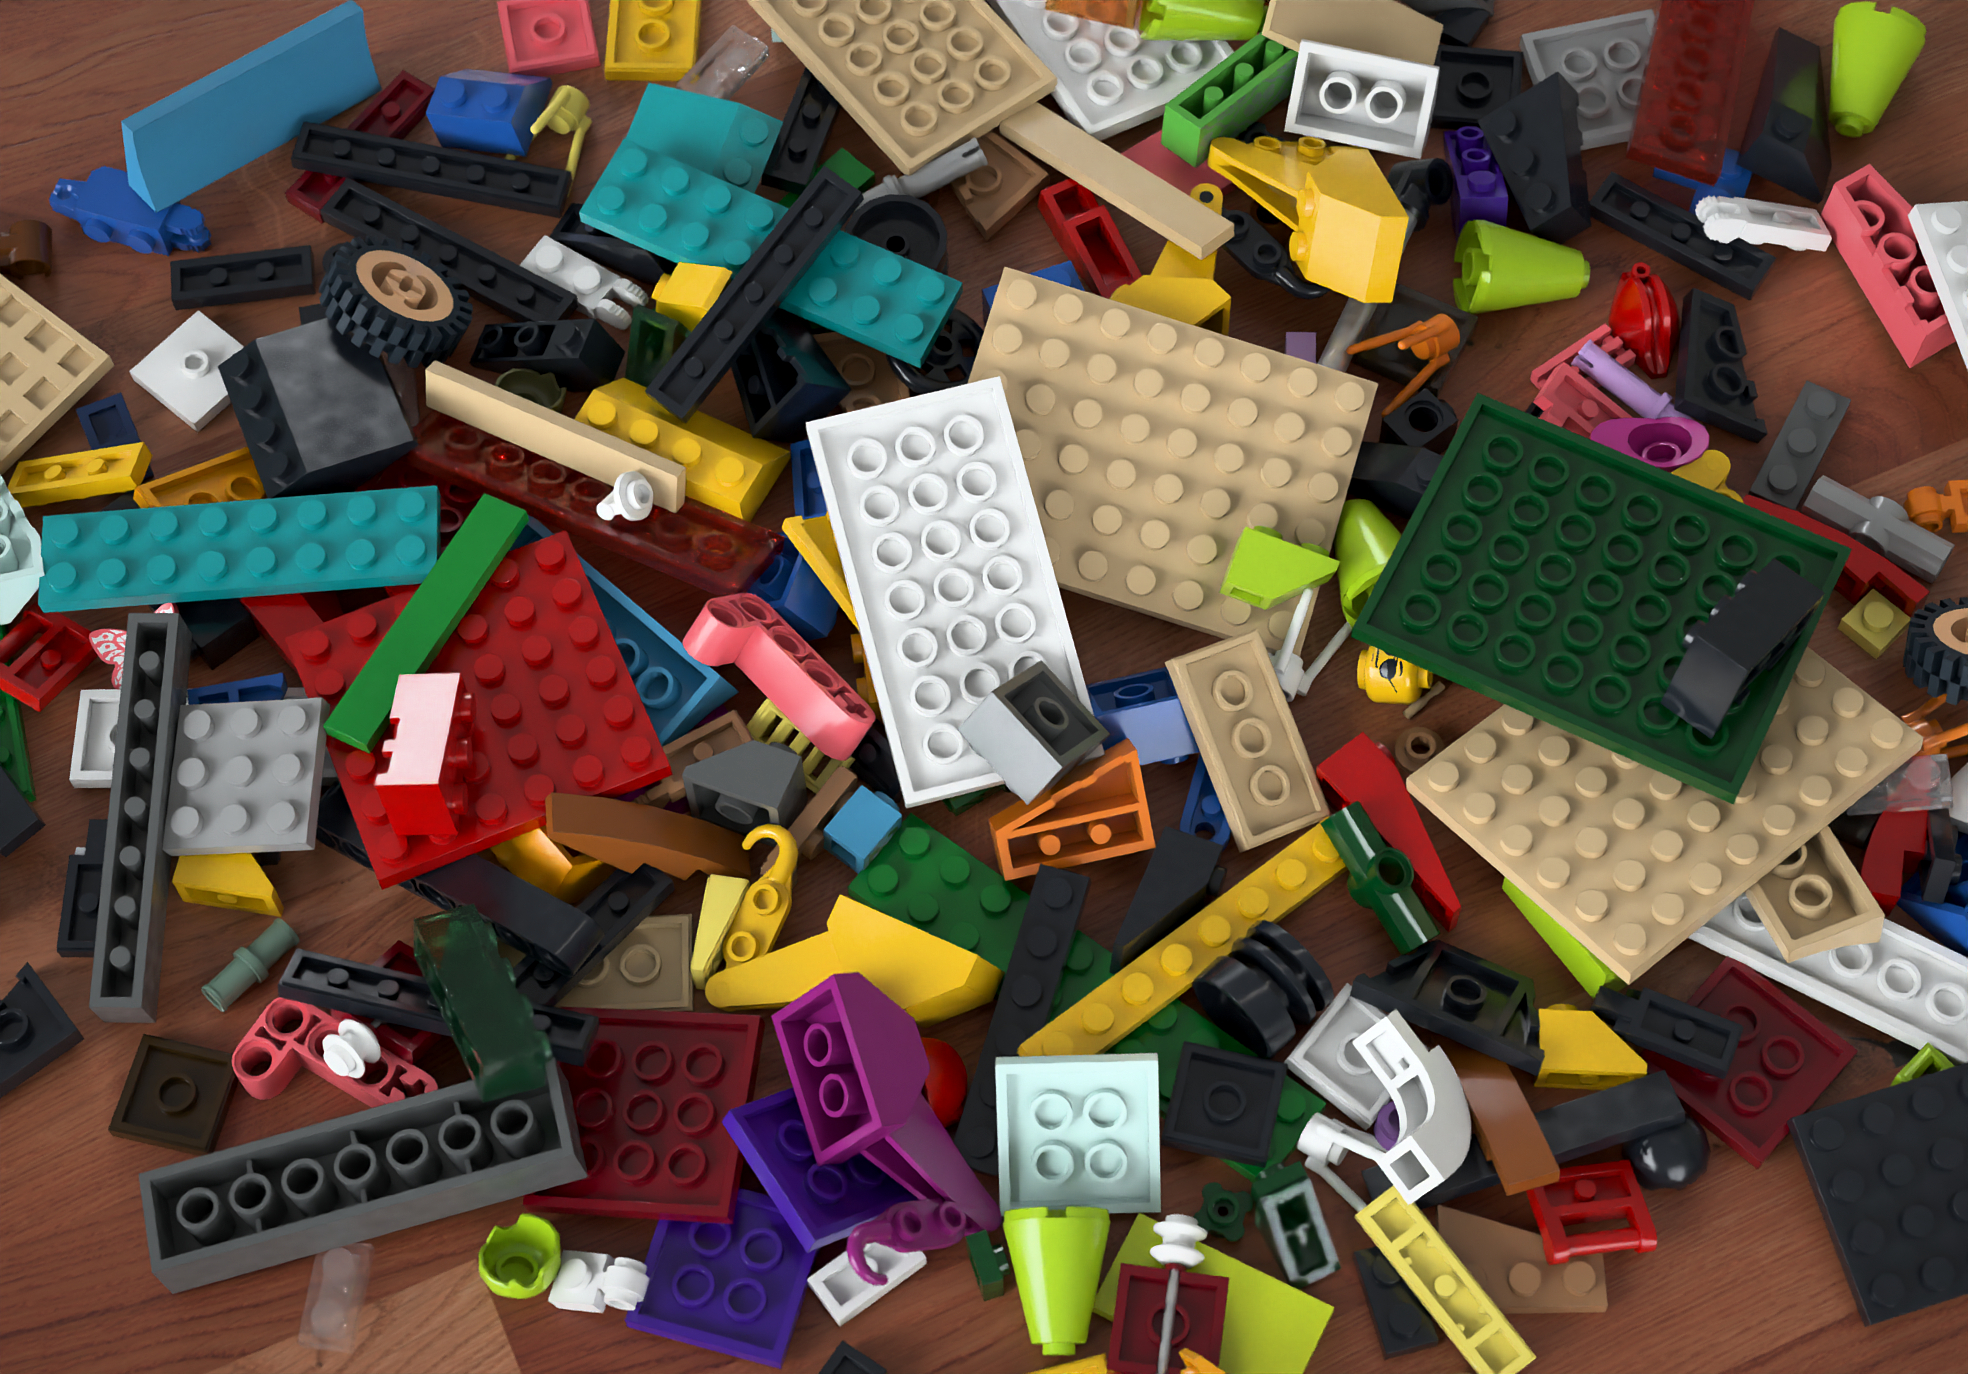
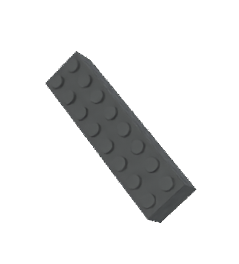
M554 1057L138 1174L152 1273L172 1294L588 1177L569 1083Z

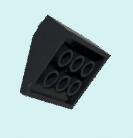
M325 318L257 338L218 366L268 499L353 492L419 445L382 355L380 354L379 358L369 354L372 346L366 342L360 347L351 342L354 336L352 331L342 335L336 329L339 320Z

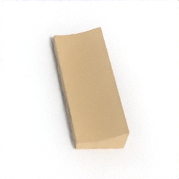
M1828 825L1744 892L1787 963L1834 948L1880 942L1885 914Z

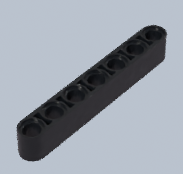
M334 781L320 798L316 839L327 847L374 872L341 783ZM476 854L397 884L567 977L575 975L605 936L604 931L595 920L581 910Z

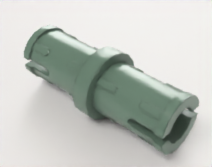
M276 918L273 921L274 923L247 948L240 946L232 954L234 960L207 985L205 984L201 988L205 997L218 1010L225 1012L228 1009L227 1007L255 981L262 983L269 976L267 970L294 945L296 946L300 942L298 935L282 919Z

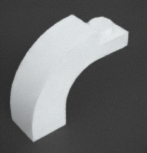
M1396 1009L1352 1043L1386 1087L1395 1103L1400 1121L1399 1137L1396 1144L1377 1159L1376 1162L1407 1204L1410 1205L1448 1178L1461 1166L1470 1146L1471 1117L1461 1082L1444 1051L1438 1045L1428 1052Z

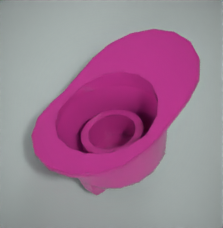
M1683 417L1656 419L1618 418L1599 424L1592 431L1590 440L1671 473L1681 466L1690 464L1702 457L1709 447L1710 436L1704 426L1695 420Z

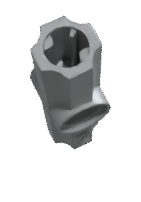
M1824 475L1821 478L1819 477L1811 489L1800 512L1843 532L1890 562L1931 584L1939 576L1955 546L1909 521L1906 510L1894 500L1881 496L1868 499Z

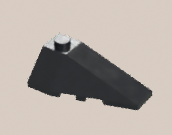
M1779 27L1772 41L1736 165L1816 204H1819L1823 199L1832 167L1820 46Z

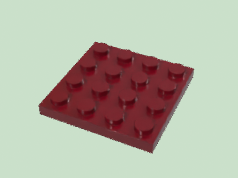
M560 1006L562 1009L599 1017V1030L584 1066L581 1067L557 1061L569 1083L588 1177L524 1195L522 1205L529 1212L733 1224L744 1156L722 1124V1120L729 1110L753 1102L766 1024L761 1015Z

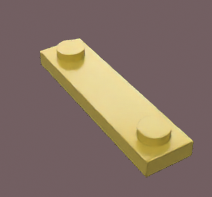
M1394 1185L1355 1215V1219L1477 1374H1516L1537 1358L1414 1202L1408 1205Z

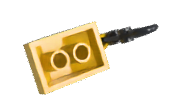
M1203 183L1192 189L1190 197L1234 223V237L1221 247L1253 277L1278 285L1296 298L1309 300L1320 298L1329 293L1331 289L1316 283L1304 282L1295 274L1286 249L1249 214L1240 210L1226 209L1223 206V194L1217 186ZM1168 240L1151 275H1143L1131 285L1125 284L1120 286L1110 297L1111 300L1228 336L1231 296L1214 281L1217 249L1203 260H1200Z

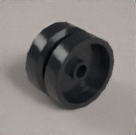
M895 194L871 199L853 213L845 227V233L948 276L947 231L941 216L927 202L910 195Z

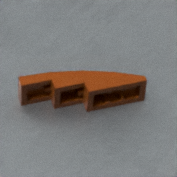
M551 792L545 798L547 838L632 874L643 863H646L685 881L697 870L709 875L743 879L751 877L749 850L742 847L746 836L707 821L654 806L605 797Z
M1438 1033L1430 1035L1432 1047L1435 1048L1438 1045L1441 1047L1457 1073L1468 1102L1471 1126L1486 1160L1493 1161L1507 1196L1559 1181L1560 1169L1508 1065L1501 1060L1469 1048Z

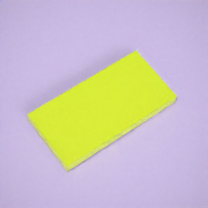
M1141 1213L1138 1214L1095 1297L1094 1313L1113 1322L1121 1263L1165 1268L1164 1265L1159 1263L1150 1254V1249L1154 1246L1162 1245L1163 1237L1153 1231V1226L1158 1221ZM1199 1241L1195 1242L1194 1249L1204 1255V1261L1192 1268L1186 1269V1272L1229 1277L1219 1369L1226 1374H1304L1333 1314L1334 1307Z

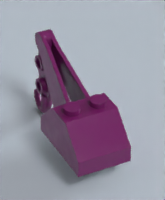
M859 972L833 974L771 1016L817 1166L843 1163L860 1152L920 1199L896 1203L884 1210L872 1221L864 1222L853 1229L848 1237L846 1251L851 1267L863 1281L872 1285H886L888 1283L886 1275L876 1273L867 1264L864 1255V1249L867 1244L878 1243L900 1253H911L950 1247L959 1242L963 1236L985 1229L989 1234L1000 1226L1001 1212L998 1205L979 1182L921 1093L931 1068L915 1019Z

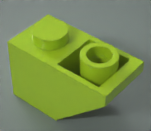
M1245 526L1237 540L1219 593L1267 610L1302 594L1303 590L1308 587L1313 589L1329 582L1337 571L1340 561L1330 558V553L1320 546L1310 543H1302L1301 546H1297L1282 540V534L1274 529L1265 526H1255L1254 529Z

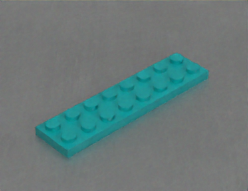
M624 138L579 211L581 222L675 263L683 262L724 267L733 272L732 282L789 208ZM839 230L780 304L779 308L921 369L963 293V282Z
M436 485L43 516L41 557L43 559L45 576L39 577L38 605L43 613L422 584L440 558L441 495Z

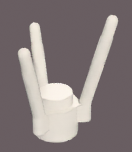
M1310 587L1303 590L1282 649L1276 651L1275 655L1268 652L1287 702H1292L1296 693L1301 696L1307 695L1313 679L1353 629L1346 622L1304 673L1302 669L1303 660L1293 654L1292 651L1313 595V590Z
M1316 1112L1304 1128L1297 1145L1298 1150L1308 1155L1304 1166L1319 1174L1357 1212H1360L1367 1204L1327 1165L1331 1162L1338 1166L1349 1150L1375 1161L1384 1155V1152H1387V1150L1378 1143L1374 1135L1349 1127L1335 1118L1331 1120Z

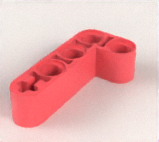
M738 593L708 600L683 638L682 643L687 653L705 665L720 666L735 663L822 753L832 759L839 761L849 759L875 722L876 716L872 708L766 601L756 595Z
M280 997L274 999L265 1008L239 1043L232 1056V1067L244 1089L252 1097L260 1100L278 1096L287 1087L301 1066L371 1108L407 1099L403 1093L404 1089L409 1097L439 1090L435 1079L428 1073L409 1064L381 1046L380 1059L375 1063L364 1061L365 1073L361 1077L353 1078L347 1075L341 1076L330 1069L323 1058L325 1052L323 1049V1039L329 1034L340 1036L338 1027L341 1022L311 1004ZM299 1019L303 1021L296 1031L281 1033L283 1026L287 1022ZM265 1061L272 1062L270 1068L264 1074L259 1076L250 1075L252 1068L256 1064ZM383 1069L388 1071L386 1077L381 1082L376 1084L365 1083L367 1076L371 1072Z

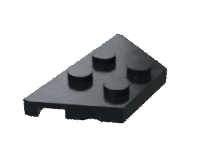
M1436 939L1419 947L1413 954L1401 955L1388 961L1385 972L1372 978L1362 973L1356 976L1353 981L1351 997L1389 1013L1397 1009L1403 1019L1533 1075L1538 1076L1541 1071L1545 1054L1544 1049H1539L1538 1032L1540 1021L1538 1011L1533 1006L1536 995L1534 982L1531 978Z

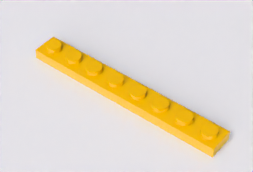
M1319 823L1023 1042L1017 1052L1019 1056L1103 1054L1190 989L1194 978L1218 956L1232 957L1231 948L1233 942L1240 937H1246L1247 930L1256 921L1267 920L1276 924L1347 871V866L1322 825Z

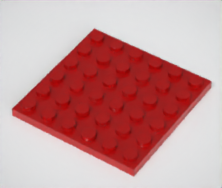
M566 530L507 552L425 672V674L461 673L467 692H473L476 698L475 723H468L467 737H470L472 743L471 768L464 769L462 782L466 783L468 788L467 814L459 815L458 834L395 835L374 786L377 774H388L391 757L383 758L382 749L384 740H393L395 724L390 723L370 754L329 735L326 737L327 750L382 890L545 826V798L551 792L613 799L673 775L666 754ZM419 586L284 637L307 697L323 698L329 703V716Z

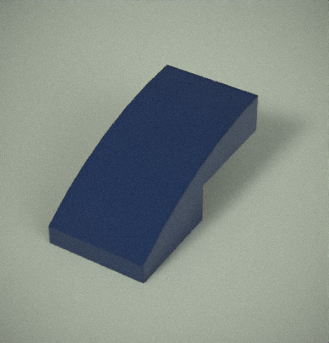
M121 392L75 409L91 450L141 442ZM150 464L143 481L155 477Z

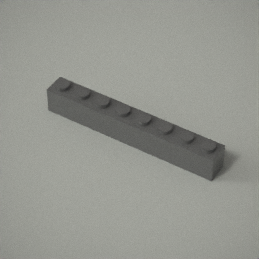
M128 613L89 1008L103 1022L156 1023L172 858L162 848L180 705H186L193 635L179 613Z

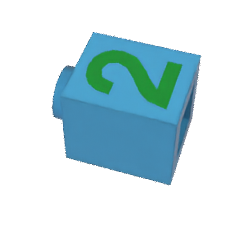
M861 785L823 829V848L859 874L861 870H865L902 826V814L899 813V807L886 794L880 791L872 793Z

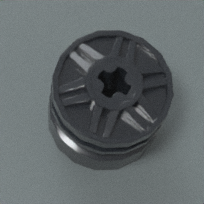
M1259 920L1247 930L1246 937H1240L1233 942L1231 948L1233 958L1218 956L1194 978L1192 986L1199 1003L1218 1028L1253 1051L1259 1058L1271 1060L1294 1038L1296 1031L1293 1022L1298 1025H1308L1314 1020L1316 1011H1323L1332 1003L1334 992L1322 967L1301 943L1280 926L1267 920Z

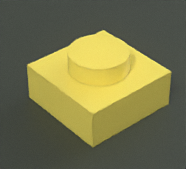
M1872 589L1841 619L1838 629L1877 659L1909 627L1911 618L1875 589Z

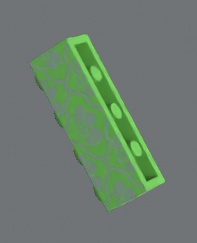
M1260 32L1165 104L1161 144L1194 168L1199 166L1209 157L1212 139L1217 137L1234 139L1291 94L1298 52L1261 35L1262 32Z

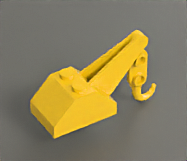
M1260 136L1249 144L1229 137H1217L1211 140L1208 166L1229 179L1295 231L1290 237V257L1293 261H1296L1306 280L1364 303H1392L1409 216L1372 157L1369 148L1354 145L1326 147V143L1316 137H1302L1298 142H1281L1273 137Z
M764 824L757 826L748 833L742 843L744 849H751L756 841L762 838H771L779 845V855L775 864L758 881L750 886L723 943V956L726 961V968L712 975L705 986V995L710 1004L729 1012L784 1008L831 975L859 972L912 1016L917 1025L924 1028L993 1001L1004 977V971L972 952L843 895H839L827 921L829 931L771 952L792 906V877L797 864L798 848L796 840L790 831L780 825Z

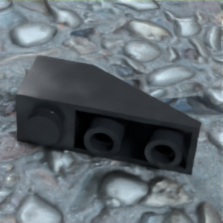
M595 318L485 325L469 363L473 367L499 374H504L511 369H531L540 374L551 372L555 375L560 389L565 387L566 391L592 392L595 388L614 381L626 352Z

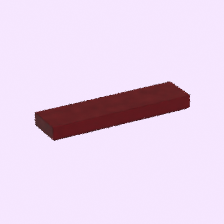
M402 70L346 129L403 140L426 116V111L435 89ZM306 170L285 192V195L290 204L323 224L324 221L320 210L346 178ZM351 179V180H353V181H355V182H357V183H359V184H361V183L363 182V181H360V180Z

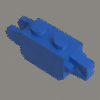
M103 166L93 170L87 182L59 179L49 198L53 211L79 221L84 234L98 242L106 243L112 241L130 246L140 253L149 254L154 252L170 256L173 248L185 251L192 250L193 253L195 251L199 253L200 251L204 252L209 245H212L210 230L204 226L205 217L200 210L197 211L196 208L191 209L190 206L182 205L178 201L156 213L129 186L126 171Z

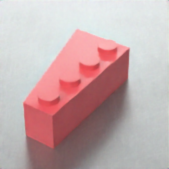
M1868 164L1834 184L1820 217L1908 367L1911 368L1954 343L1956 339L1908 218V214L1913 207Z

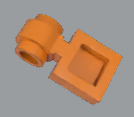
M1968 480L1948 481L1943 490L1944 494H1937L1936 489L1931 486L1917 487L1907 493V500L1903 506L1909 516V521L1934 533L1942 529L1943 521L1945 518H1949L1952 533L1968 532Z

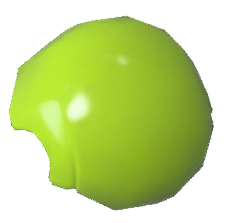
M522 1213L518 1221L511 1226L501 1227L496 1225L478 1253L480 1277L496 1295L526 1299L544 1292L560 1271L561 1244L559 1232L548 1219L531 1213Z

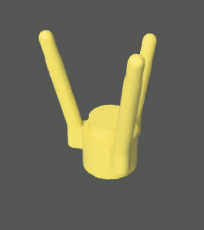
M562 85L558 87L543 113L531 126L530 131L534 134L532 141L546 125L559 134L575 131L566 166V171H571L573 184L585 133L592 124V120L585 115L590 106L587 97L580 90L572 86ZM507 154L504 159L514 161L519 156Z

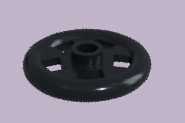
M956 308L953 309L945 324L950 326V333L944 330L941 331L921 367L928 374L923 375L911 364L885 353L888 364L898 379L920 395L968 384L984 331L971 317ZM960 343H969L974 357H964ZM959 368L965 378L951 382L946 373Z

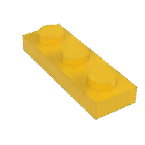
M144 442L21 461L18 462L7 488L15 501H18L21 508L35 505L43 506L48 503L73 499H86L118 492L126 493L127 491L135 490V487L141 485L153 455Z

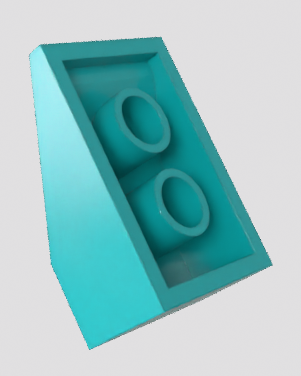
M648 83L625 139L755 194L783 121L741 103Z

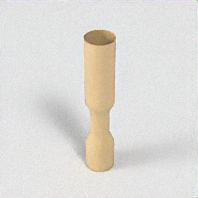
M1438 681L1426 695L1420 697L1415 703L1404 710L1403 715L1407 719L1412 718L1426 706L1433 696L1438 695L1445 689L1443 683Z

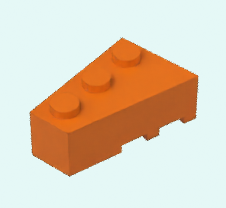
M1128 738L1105 750V755L1083 763L1070 771L1053 788L1027 805L1021 799L989 818L998 868L1005 881L1035 875L1038 873L1040 864L1062 869L1156 848L1137 749Z

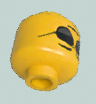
M1371 645L1368 650H1362L1359 655L1357 668L1358 686L1360 689L1366 690L1368 697L1373 702L1410 705L1420 698L1423 688L1430 689L1432 686L1434 673Z

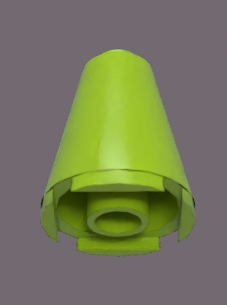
M1142 0L1139 30L1144 32L1140 37L1150 41L1251 40L1256 36L1257 32L1263 31L1269 6L1264 5V0Z
M1866 1L1847 4L1838 11L1833 31L1828 118L1835 126V130L1844 136L1857 138L1874 130L1925 45V35L1927 32L1925 25L1917 17L1900 8L1892 6L1891 12L1888 14L1875 11L1877 3Z
M1483 219L1467 221L1458 238L1454 262L1462 263V278H1453L1455 302L1462 313L1479 314L1575 298L1579 295L1581 289H1585L1589 283L1590 265L1587 260H1584L1579 250Z
M1352 499L1344 502L1333 539L1335 560L1340 561L1337 568L1342 611L1352 628L1402 536L1378 507L1366 499Z
M1032 1207L1004 1211V1222L1002 1224L1031 1344L1043 1345V1355H1076L1075 1345L1086 1344L1111 1223L1109 1221L1108 1209L1066 1207V1210H1048V1207Z

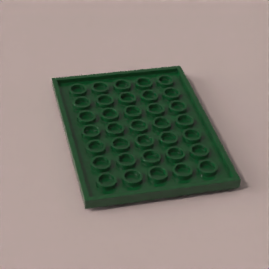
M1477 392L1355 622L1351 637L1734 805L1852 549ZM1775 558L1823 591L1825 595L1807 628L1769 672L1764 669L1749 684L1747 688L1751 692L1741 705L1733 701L1720 730L1710 739L1660 702L1687 652V649L1682 646V642L1690 629L1699 620L1707 624L1711 611L1724 595L1727 594L1733 598L1737 586L1751 569L1759 573Z

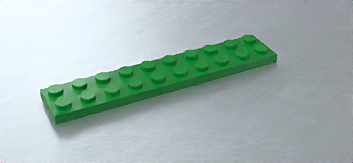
M910 813L902 822V826L865 870H861L849 884L848 894L865 906L972 952L1004 971V977L994 996V999L998 1001L1030 895L1010 881H1005L1000 874ZM1078 929L1049 1023L1115 975L1109 973L1112 953ZM1177 998L1103 1053H1157L1159 1116L1166 1120L1184 1041L1258 1057L1253 1051ZM1287 1075L1285 1076L1266 1168L1278 1163L1284 1164L1297 1148L1300 1136L1309 1120L1316 1112L1323 1114L1326 1108V1102ZM1219 1158L1252 1183L1256 1182V1176L1266 1169Z

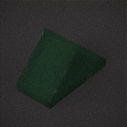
M637 304L633 308L625 378L647 388L690 335L691 331L681 322Z
M1307 1175L1258 1197L1254 1223L1288 1285L1299 1290L1341 1269L1312 1183Z

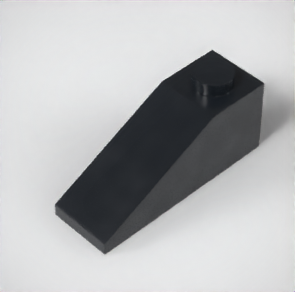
M580 203L570 204L549 236L551 239L580 255L641 282L657 284L663 273L671 276L678 263L581 222L579 211L584 204Z
M1362 441L1347 492L1361 499L1369 500L1376 506L1410 520L1443 456L1423 447Z
M1165 826L1114 941L1109 973H1118L1203 910L1209 895L1218 898L1227 874V868L1220 866L1223 845Z

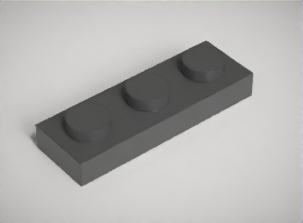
M1806 381L1748 495L1796 511L1849 408L1851 399Z

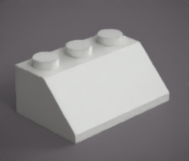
M1302 39L1284 131L1421 159L1427 144L1434 111L1440 67Z

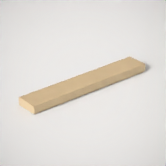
M1037 102L1000 122L1001 135L1200 260H1203L1234 237V223Z
M436 360L425 369L426 406L613 487L619 475L629 471H636L642 474L650 484L653 491V504L674 513L683 506L685 502V466Z

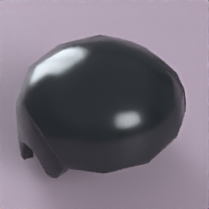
M1685 1113L1686 1122L1623 1143L1621 1152L1623 1160L1629 1159L1637 1182L1643 1188L1650 1191L1661 1188L1677 1189L1679 1191L1686 1188L1688 1184H1693L1707 1171L1711 1154L1708 1137L1700 1123L1696 1119L1691 1118L1688 1113Z

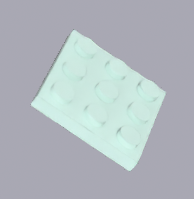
M1157 1053L996 1057L1001 1216H1004V1211L1032 1207H1048V1210H1066V1207H1096L1108 1209L1109 1214L1161 1212Z

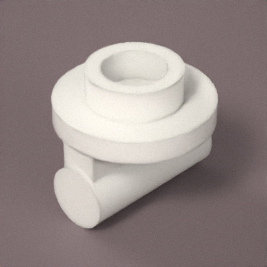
M636 471L622 473L616 479L614 490L597 505V513L604 520H611L617 514H622L623 517L630 521L642 520L649 515L652 508V488L642 474Z

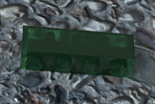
M474 903L413 918L414 957L483 1103L545 1086V1066L547 1062L552 1061L550 1042L545 1031L537 1032L533 1024V1011L528 996L525 993L518 994L515 988V975L512 964L508 957H500L497 951V938L490 922L483 923Z

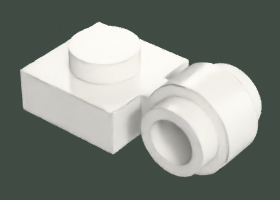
M563 1250L560 1271L554 1279L548 1301L559 1309L604 1313L606 1304L622 1310H635L637 1302L644 1300L649 1283V1277L645 1275L647 1266L630 1258L619 1257L615 1260L608 1254Z

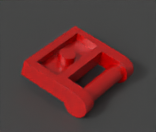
M34 602L23 612L24 619L0 640V689L41 712L98 655L89 640L90 630L59 612L43 613L38 602ZM37 633L43 634L9 667L4 665Z
M1629 1159L1559 1168V1181L1526 1190L1543 1238L1544 1255L1549 1265L1568 1263L1569 1257L1626 1249H1634L1636 1253L1655 1251L1657 1248L1656 1229ZM1627 1218L1630 1226L1627 1228L1567 1236L1563 1226Z

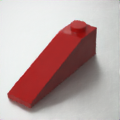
M1362 732L1317 766L1316 776L1325 799L1336 812L1356 801H1360L1387 847L1396 848L1408 857L1414 869V879L1411 886L1424 907L1449 933L1457 925L1461 904L1410 794L1406 790L1404 781L1395 766L1396 763L1393 755L1382 743H1374Z

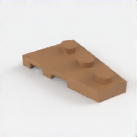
M992 130L976 139L988 161V165H983L948 183L986 241L1034 199L1041 190L1049 185L1048 172Z

